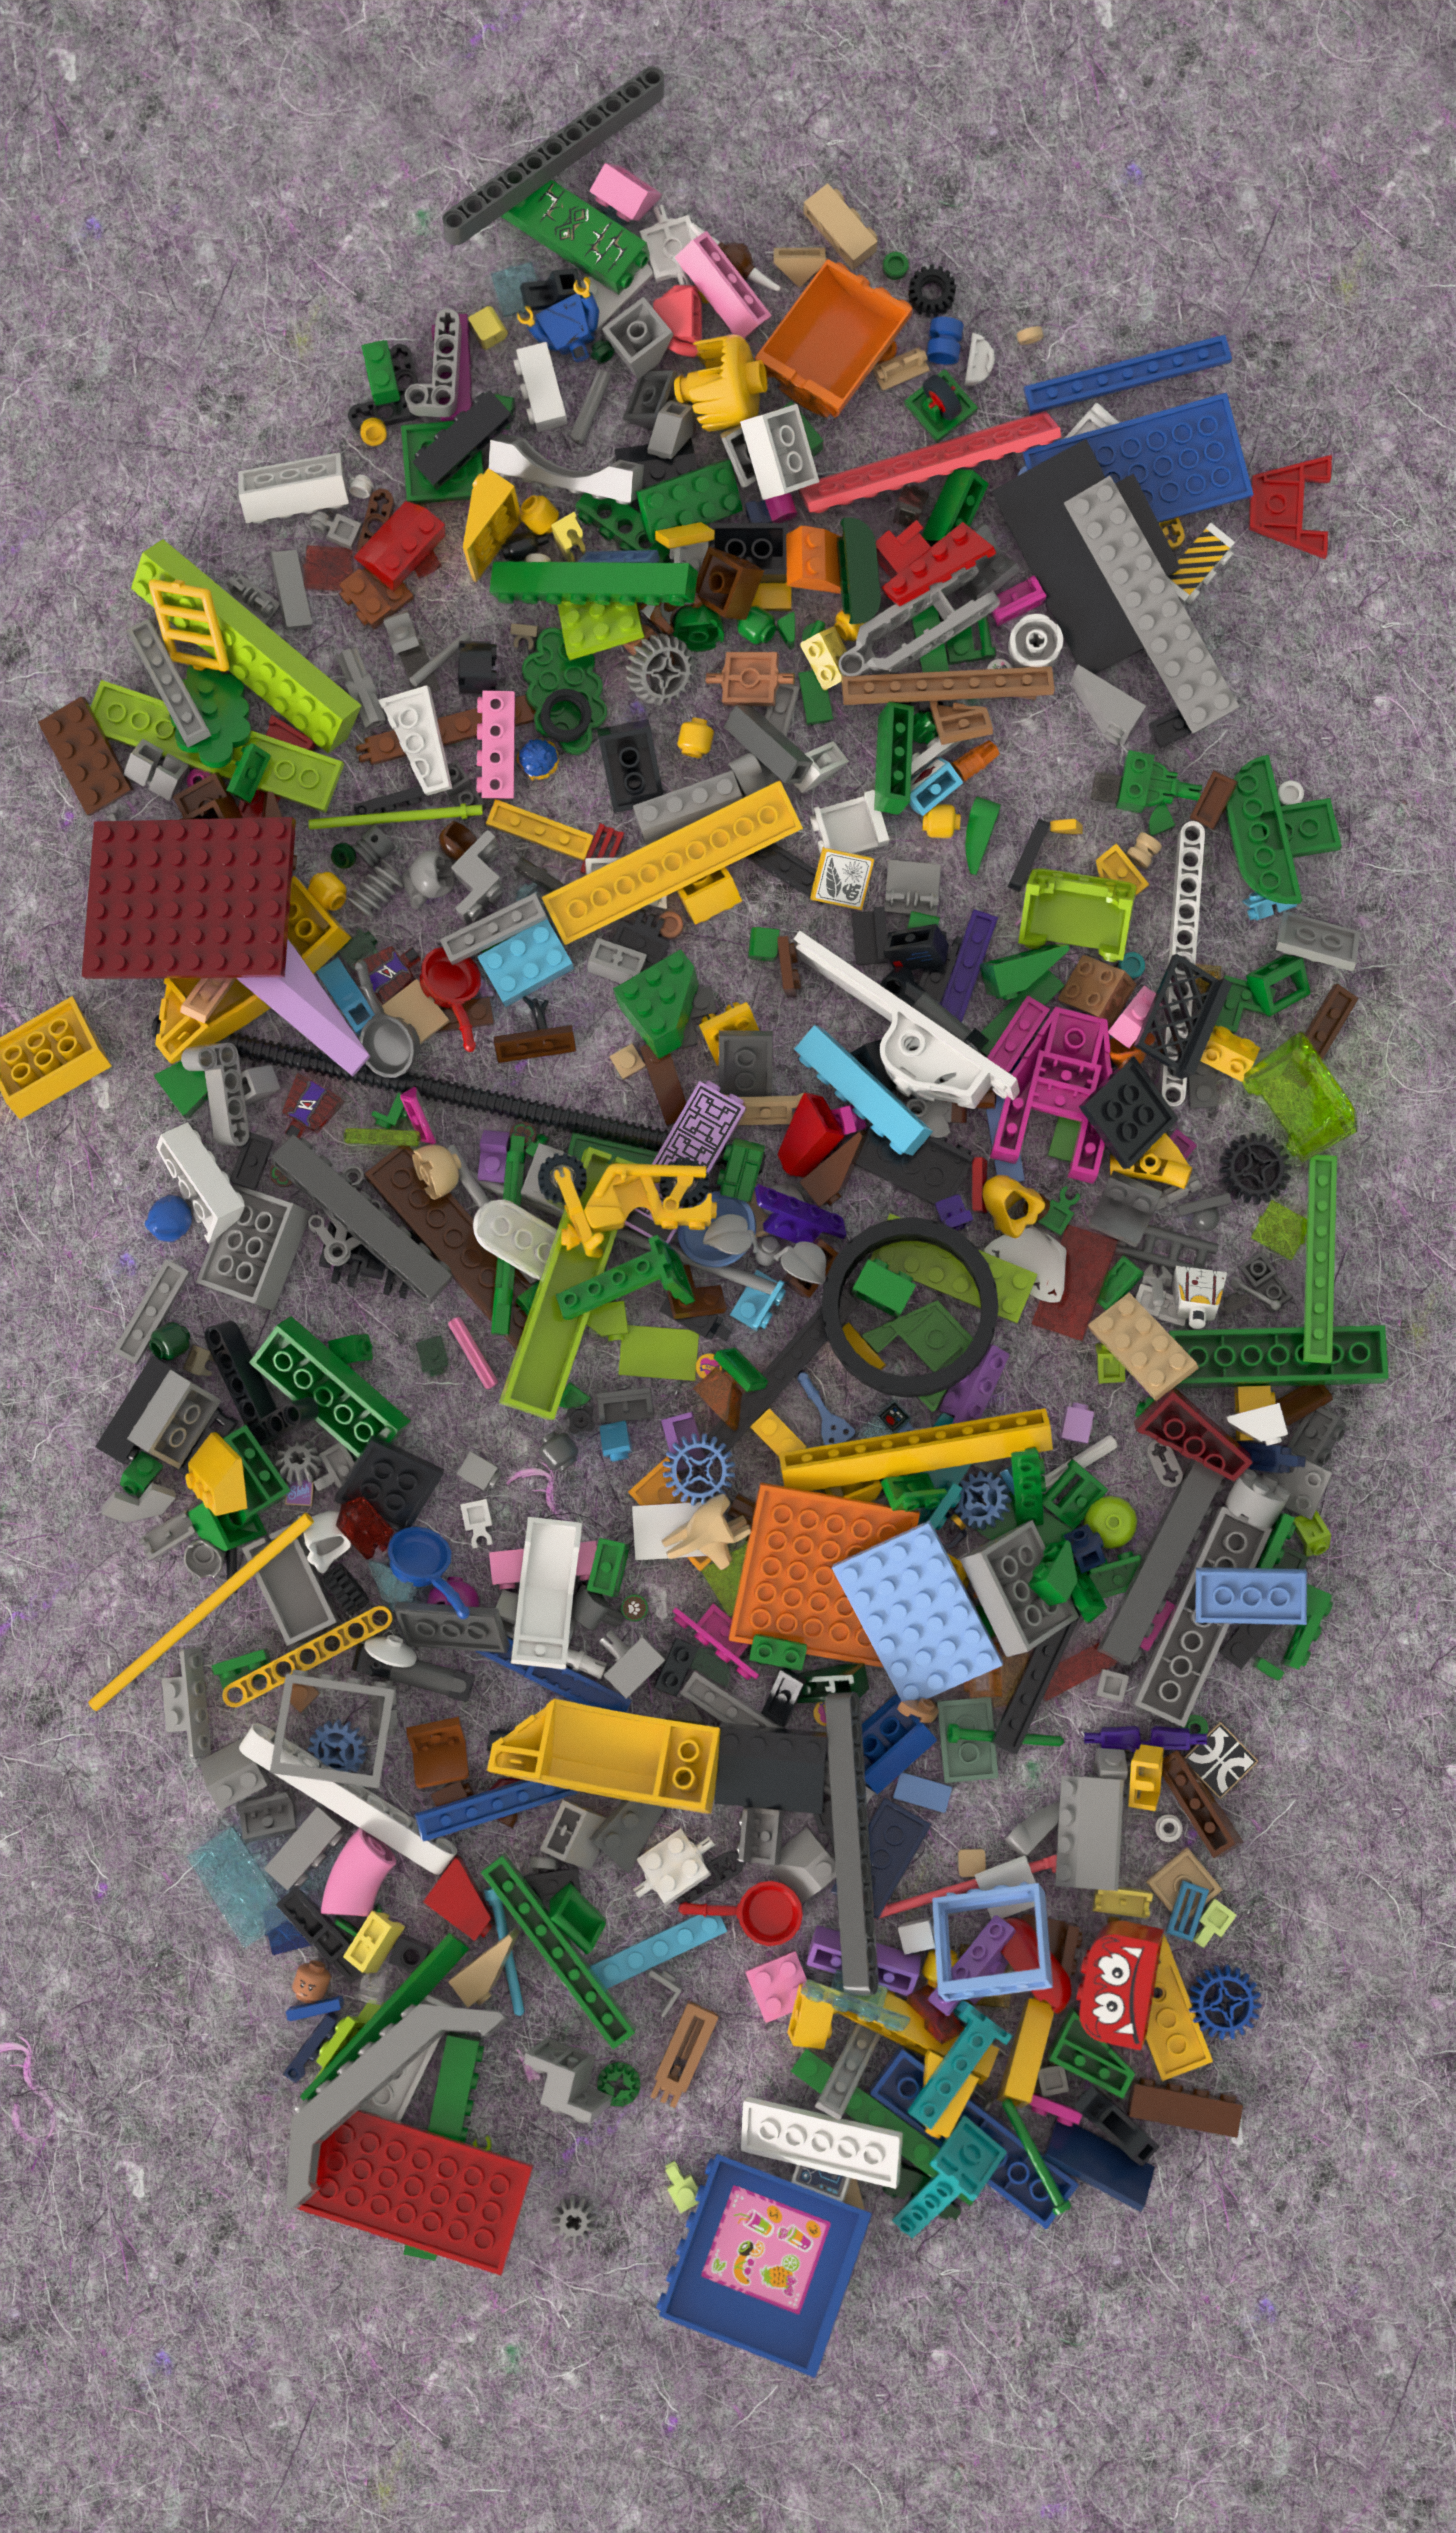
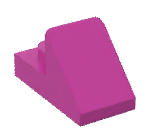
M853 1105L831 1110L844 1135L866 1128L865 1120L853 1112Z

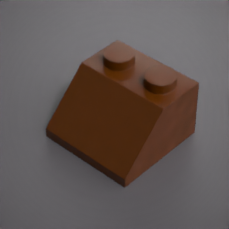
M708 547L697 576L696 593L705 606L724 618L746 620L764 570L745 559L713 547Z

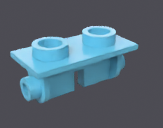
M1256 892L1249 895L1250 898L1242 900L1245 905L1251 908L1247 910L1250 920L1255 919L1256 921L1274 915L1272 908L1274 904H1276L1278 912L1297 907V904L1273 902Z

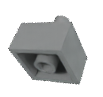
M610 1630L606 1636L613 1644L605 1636L599 1642L616 1658V1663L604 1676L627 1699L666 1660V1657L645 1635L633 1647H627Z

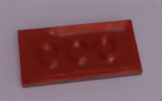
M1068 1224L1060 1243L1067 1251L1064 1292L1060 1302L1040 1300L1031 1324L1083 1342L1119 1242ZM1055 1289L1051 1292H1048V1294H1054L1055 1296L1057 1295Z

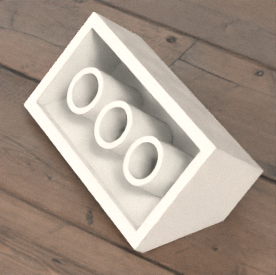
M340 452L238 472V494L246 523H262L267 519L276 517L284 519L297 513L311 514L318 511V509H337L345 504H349Z

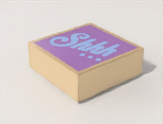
M313 1479L312 1483L303 1480L301 1487L297 1481L292 1485L286 1483L291 1491L285 1497V1505L313 1506V1482L315 1479Z

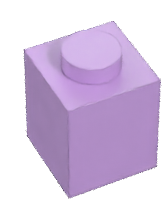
M1073 1403L1072 1407H1065L1059 1439L1087 1444L1094 1411H1089L1088 1405Z

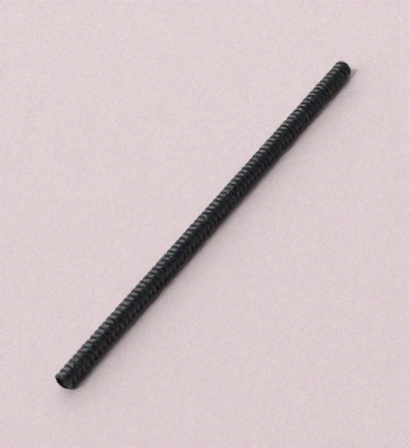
M159 1015L154 1018L151 1034L153 1038H156V1035L160 1033L161 1020H159ZM232 1033L216 1042L232 1043L237 1048L238 1055L244 1059L247 1056L249 1060L256 1058L258 1062L264 1060L266 1064L273 1062V1065L281 1064V1067L284 1068L287 1065L289 1069H294V1067L298 1071L305 1069L306 1073L313 1071V1074L321 1073V1076L324 1077L327 1074L329 1078H334V1076L338 1080L345 1078L346 1082L353 1080L355 1084L361 1082V1085L369 1084L372 1088L376 1085L378 1089H382V1087L386 1091L393 1089L395 1093L401 1091L403 1094L409 1089L417 1087L421 1098L424 1096L426 1100L433 1098L434 1102L442 1100L443 1104L450 1102L452 1106L454 1104H458V1107L464 1105L466 1109L473 1107L474 1111L482 1109L483 1113L490 1111V1114L498 1113V1116L501 1117L504 1114L506 1118L511 1116L515 1120L522 1118L523 1122L530 1120V1123L538 1122L541 1126L544 1123L549 1128L553 1125L555 1129L561 1127L563 1131H567V1129H570L572 1133L579 1131L580 1135L587 1133L589 1137L591 1134L595 1135V1138L601 1136L603 1140L610 1138L612 1142L619 1140L620 1144L627 1142V1145L635 1144V1147L638 1148L640 1145L644 1149L650 1147L652 1151L660 1150L669 1135L668 1130L665 1129L663 1132L658 1127L656 1130L652 1129V1126L645 1128L644 1124H640V1126H637L635 1122L628 1124L627 1120L620 1122L618 1118L614 1121L609 1116L606 1119L603 1115L597 1117L595 1113L588 1115L587 1111L579 1113L578 1109L571 1111L572 1109L569 1107L566 1110L563 1109V1106L555 1107V1104L548 1106L547 1102L539 1104L538 1100L531 1102L529 1098L527 1100H523V1097L517 1099L515 1095L508 1097L507 1093L499 1095L498 1091L491 1093V1090L483 1091V1088L480 1087L477 1090L474 1086L468 1088L466 1084L459 1086L458 1082L451 1084V1081L443 1082L440 1078L437 1081L432 1076L428 1079L426 1075H422V1077L418 1073L411 1075L409 1071L396 1078H384L374 1073L366 1063L354 1076H351L328 1055H322L321 1051L314 1053V1050L306 1051V1048L303 1047L300 1050L298 1046H293V1048L289 1044L282 1046L281 1042L274 1044V1041L266 1042V1039L263 1038L261 1040H258V1037L251 1039L249 1035L242 1037L241 1033L237 1035ZM726 1146L716 1162L718 1166L724 1164V1167H727L728 1161L723 1160ZM765 1152L763 1154L758 1175H760L763 1172L766 1159Z

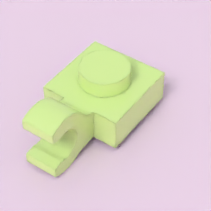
M1213 1898L1201 1914L1199 1922L1204 1926L1195 1934L1193 1941L1204 1948L1214 1933L1222 1937L1237 1915Z
M675 2161L667 2164L665 2171L673 2184L667 2187V2190L681 2214L699 2203L695 2200L699 2187L692 2174L683 2177Z

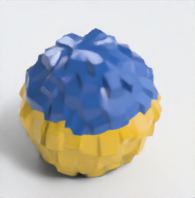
M541 738L532 739L526 742L523 748L518 751L517 764L519 763L524 768V771L532 781L535 779L543 780L550 777L557 770L559 754L554 743Z

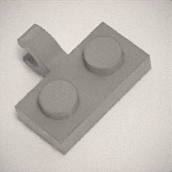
M340 1442L319 1454L329 1473L313 1482L318 1492L325 1490L334 1483H336L339 1489L355 1463L347 1448Z

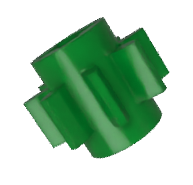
M921 711L916 713L913 718V740L919 744H922L924 741L926 744H929L934 738L938 737L932 713L926 712L924 714Z

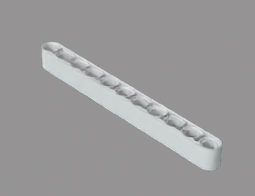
M1196 821L1187 822L1180 830L1177 839L1168 964L1174 954L1180 955L1194 965L1196 961L1205 830ZM1185 831H1194L1198 839L1195 841L1188 840L1185 836ZM1190 856L1194 858L1196 865L1194 867L1186 866L1183 862V857ZM1181 883H1191L1194 891L1192 893L1184 892L1181 888ZM1179 909H1189L1192 917L1190 919L1182 918L1179 914ZM1186 934L1190 939V944H1180L1177 940V935ZM1175 968L1178 981L1187 979L1185 971H1179ZM1189 982L1179 984L1186 991L1184 999L1193 996ZM1173 986L1168 987L1166 990L1168 1003L1178 1001L1173 992ZM1193 1000L1185 1002L1190 1017L1192 1015ZM1179 1004L1170 1007L1172 1013L1180 1012L1182 1014ZM1164 1013V1025H1165V1024H1168V1022H1167V1019H1166V1016H1165V1013ZM1185 1022L1176 1025L1180 1040L1185 1039L1188 1035ZM1169 1027L1163 1029V1040L1165 1044H1168L1169 1040L1173 1038ZM1171 1046L1166 1047L1169 1058L1176 1062L1179 1056L1177 1050L1171 1048ZM1161 1063L1159 1092L1173 1110L1179 1107L1185 1099L1187 1077L1179 1079L1176 1076L1170 1075L1167 1066ZM1167 1090H1173L1178 1094L1177 1102L1172 1103L1166 1099L1165 1093Z

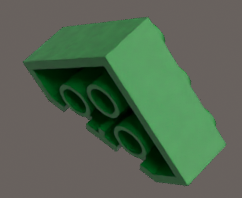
M680 949L613 988L618 1007L658 1059L682 1046L684 1029L689 1022L693 1008L692 1002L694 995L697 994L699 982L694 965Z

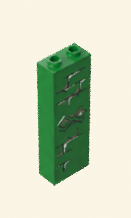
M553 180L544 184L501 216L617 295H620L623 289H627L631 285L634 275L639 269L644 268L649 261L650 253L647 242Z

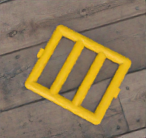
M156 579L150 580L149 589L165 649L173 662L193 665L195 670L200 671L205 668L224 672L228 671L230 667L211 591L206 588L185 585V581L177 579L173 582ZM162 592L201 598L204 611L164 604ZM168 616L208 623L211 635L171 628ZM174 639L214 647L217 659L177 652Z

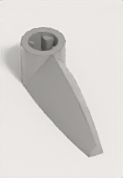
M751 752L728 763L730 770L734 772L737 784L744 797L766 787L762 769L755 755Z
M1060 1802L1046 1806L1017 1825L1004 1841L1021 1857L1025 1855L1027 1858L1059 1824Z

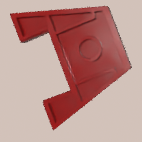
M1332 455L1252 475L1251 487L1254 495L1250 497L1248 530L1326 559L1328 531L1302 530L1304 482L1329 483L1331 481Z

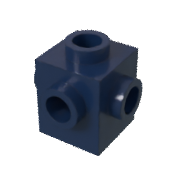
M1088 1524L1063 1535L1064 1539L1071 1543L1073 1559L1081 1573L1106 1562L1101 1547H1104V1543L1099 1533H1093Z

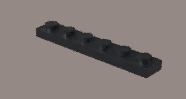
M1073 1603V1606H1074V1608H1075V1610H1076V1612H1077V1614H1078V1616H1079V1618H1080L1081 1613H1080V1611L1078 1610V1608L1075 1606V1604ZM1079 1618L1033 1648L993 1735L992 1744L1013 1755L1018 1754Z

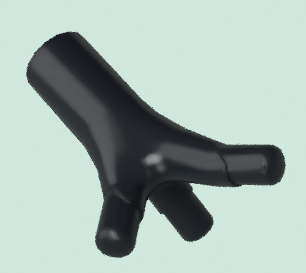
M524 996L522 1000L531 1009L537 1030L547 1029L545 1010L549 1001L544 1000L540 1006L537 998L531 1001Z

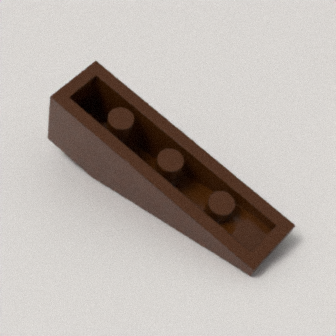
M1176 1750L1165 1757L1162 1765V1776L1212 1857H1222L1244 1843L1230 1819L1181 1752Z

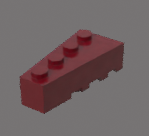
M1175 1387L1159 1400H1154L1134 1421L1137 1432L1155 1439L1156 1442L1175 1449L1185 1457L1202 1463L1203 1466L1232 1481H1235L1253 1463L1247 1450Z

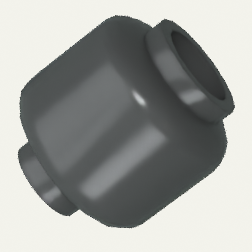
M553 1431L541 1439L543 1445L539 1448V1455L550 1470L558 1469L559 1472H562L577 1461L575 1457L578 1454V1449L567 1433L563 1432L557 1435Z

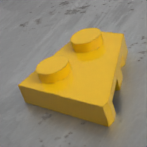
M1117 843L1096 859L1099 877L1126 881L1136 885L1135 897L1149 886V883Z

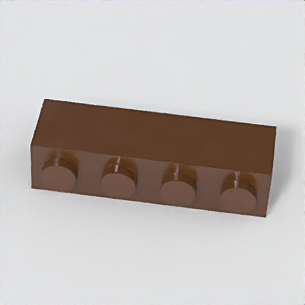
M1140 2077L1139 2081L1132 2080L1126 2112L1129 2117L1238 2138L1243 2104L1236 2100L1237 2096L1221 2092L1220 2096L1210 2095V2091L1207 2089L1194 2087L1193 2091L1184 2090L1183 2085L1167 2082L1166 2086L1156 2084L1155 2079Z

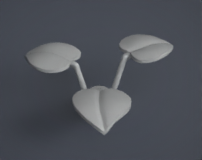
M790 1184L770 1187L804 1202L800 1191ZM762 1208L763 1212L768 1216H770L773 1213L769 1210ZM727 1214L717 1218L705 1233L703 1244L713 1246L722 1252L742 1254L753 1244V1252L756 1253L755 1259L760 1265L771 1266L775 1261L780 1260L783 1268L789 1274L801 1280L815 1284H824L825 1254L820 1247L813 1243L799 1242L795 1245L794 1249L787 1246L779 1252L780 1245L775 1239V1235L771 1234L761 1239L758 1245L754 1231L747 1230L748 1223L746 1219L735 1214Z

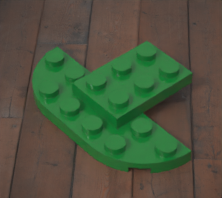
M1268 754L1249 761L1234 777L1238 784L1226 806L1227 820L1237 864L1245 882L1260 896L1273 902L1301 904L1302 896L1293 858L1338 851L1342 845L1331 798L1285 806L1280 805Z

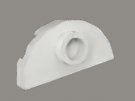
M972 333L965 386H973L983 382L991 374L995 362L993 348L984 340L983 336Z

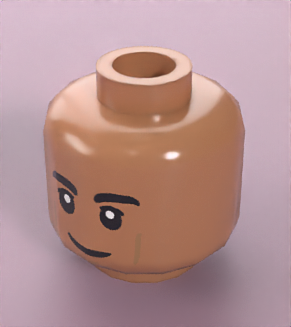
M311 1960L310 1963L299 1965L292 1984L296 1998L310 2004L323 1999L331 1980V1974L325 1968V1964L317 1960Z

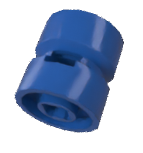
M936 317L931 320L929 337L931 339L927 344V360L940 365L958 363L961 348L958 342L962 341L964 327L960 320L951 317Z

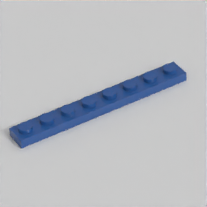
M1221 335L1024 386L1023 391L1029 413L1034 414L1231 363L1232 356L1226 335Z

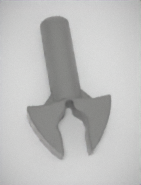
M1151 1264L1144 1272L1142 1284L1152 1285L1153 1303L1156 1307H1161L1164 1305L1163 1286H1171L1173 1278L1164 1266H1161L1160 1276L1157 1278L1153 1273V1264Z

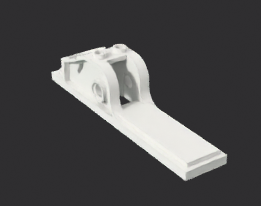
M799 931L794 937L795 949L800 960L892 1022L882 1038L880 1055L889 1078L897 1085L896 1089L903 1095L909 1097L911 1094L916 1098L933 1102L934 1099L958 1103L957 1106L975 1109L991 1086L994 1087L992 1090L1003 1099H1006L1008 1096L1014 1100L1019 1094L1017 1078L803 932Z

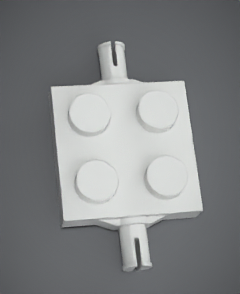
M659 205V209L656 206L653 211L658 222L654 226L640 231L641 239L647 242L650 253L649 263L656 283L669 278H678L680 285H691L687 273L675 259L696 238V234L690 228V217L686 215L677 219H668L664 206Z
M680 1828L636 1860L643 1869L646 1879L640 1885L633 1888L638 1898H641V1896L653 1889L667 1906L709 1877L711 1873L704 1864L702 1854L715 1846L712 1839L708 1836L695 1845Z

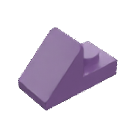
M483 1131L480 1140L481 1153L478 1181L504 1183L510 1132Z

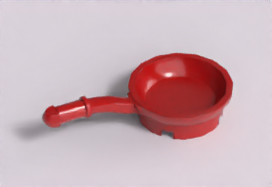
M435 948L426 954L422 962L420 974L421 989L426 997L429 998L431 996L435 1000L434 1003L438 1006L452 1008L460 1025L459 1030L463 1037V1047L467 1052H473L476 1048V1042H474L472 1033L473 1027L462 1004L477 995L481 987V974L476 963L470 957L452 965L444 948Z
M776 1881L759 1882L750 1887L737 1906L683 1902L678 1907L679 1912L686 1916L687 1914L703 1915L704 1917H707V1915H737V1919H739L740 1926L745 1934L754 1942L765 1946L782 1945L792 1939L800 1929L803 1917L802 1905L796 1893L787 1885Z

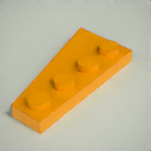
M668 1456L628 1491L640 1506L683 1503L681 1502L682 1492L675 1497L672 1495L673 1490L677 1488L676 1485L670 1488L666 1486V1483L672 1480V1477H663V1472L671 1471V1468L663 1466L664 1461L671 1462ZM689 1496L685 1503H691V1499ZM708 1556L687 1557L699 1572L712 1561Z

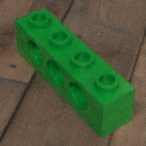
M584 493L576 503L577 517L588 526L592 524L598 528V533L606 540L611 541L613 539L617 542L621 551L657 550L659 555L657 563H669L671 560L670 549L659 542L653 543V546L649 549H643L639 546L641 542L648 540L642 515L628 504H619L616 502V499L612 498L597 499L589 493ZM602 510H609L612 513L608 518L598 516ZM623 525H629L633 528L627 534L619 531Z

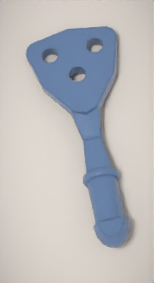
M804 1371L799 1372L797 1375L798 1383L802 1385L808 1395V1399L812 1400L821 1415V1435L824 1445L847 1442L854 1436L855 1429L844 1419L829 1412L819 1396V1390L815 1388L808 1373ZM833 1425L836 1426V1430L834 1431L831 1430V1426ZM848 1430L849 1433L845 1435L843 1431ZM833 1438L834 1443H830L829 1439Z

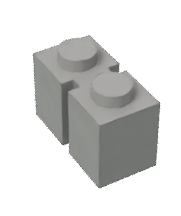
M142 739L130 754L123 775L142 786L150 785L149 790L170 801L182 786L189 765L168 753L163 766H160L159 762L164 750Z

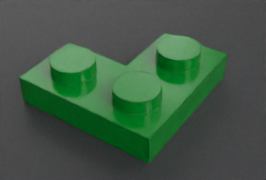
M1224 975L1223 978L1231 982L1232 986L1215 1025L1225 1027L1232 1034H1236L1243 1010L1267 1015L1248 986L1247 981ZM1270 988L1272 999H1274L1276 989Z

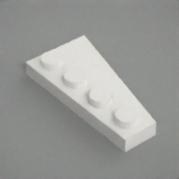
M423 686L379 699L378 701L384 709L392 729H394L424 793L432 795L452 789L430 687Z

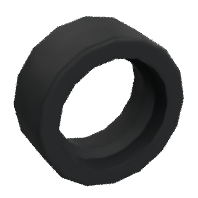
M560 689L554 691L546 698L541 709L540 721L543 730L549 737L558 742L568 743L578 740L585 734L591 721L592 710L588 700L581 693L573 689ZM568 701L580 709L581 721L576 728L562 730L552 723L550 714L551 709L556 703Z

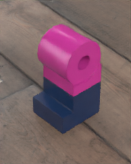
M790 493L759 502L754 500L745 503V512L749 523H783L798 515Z

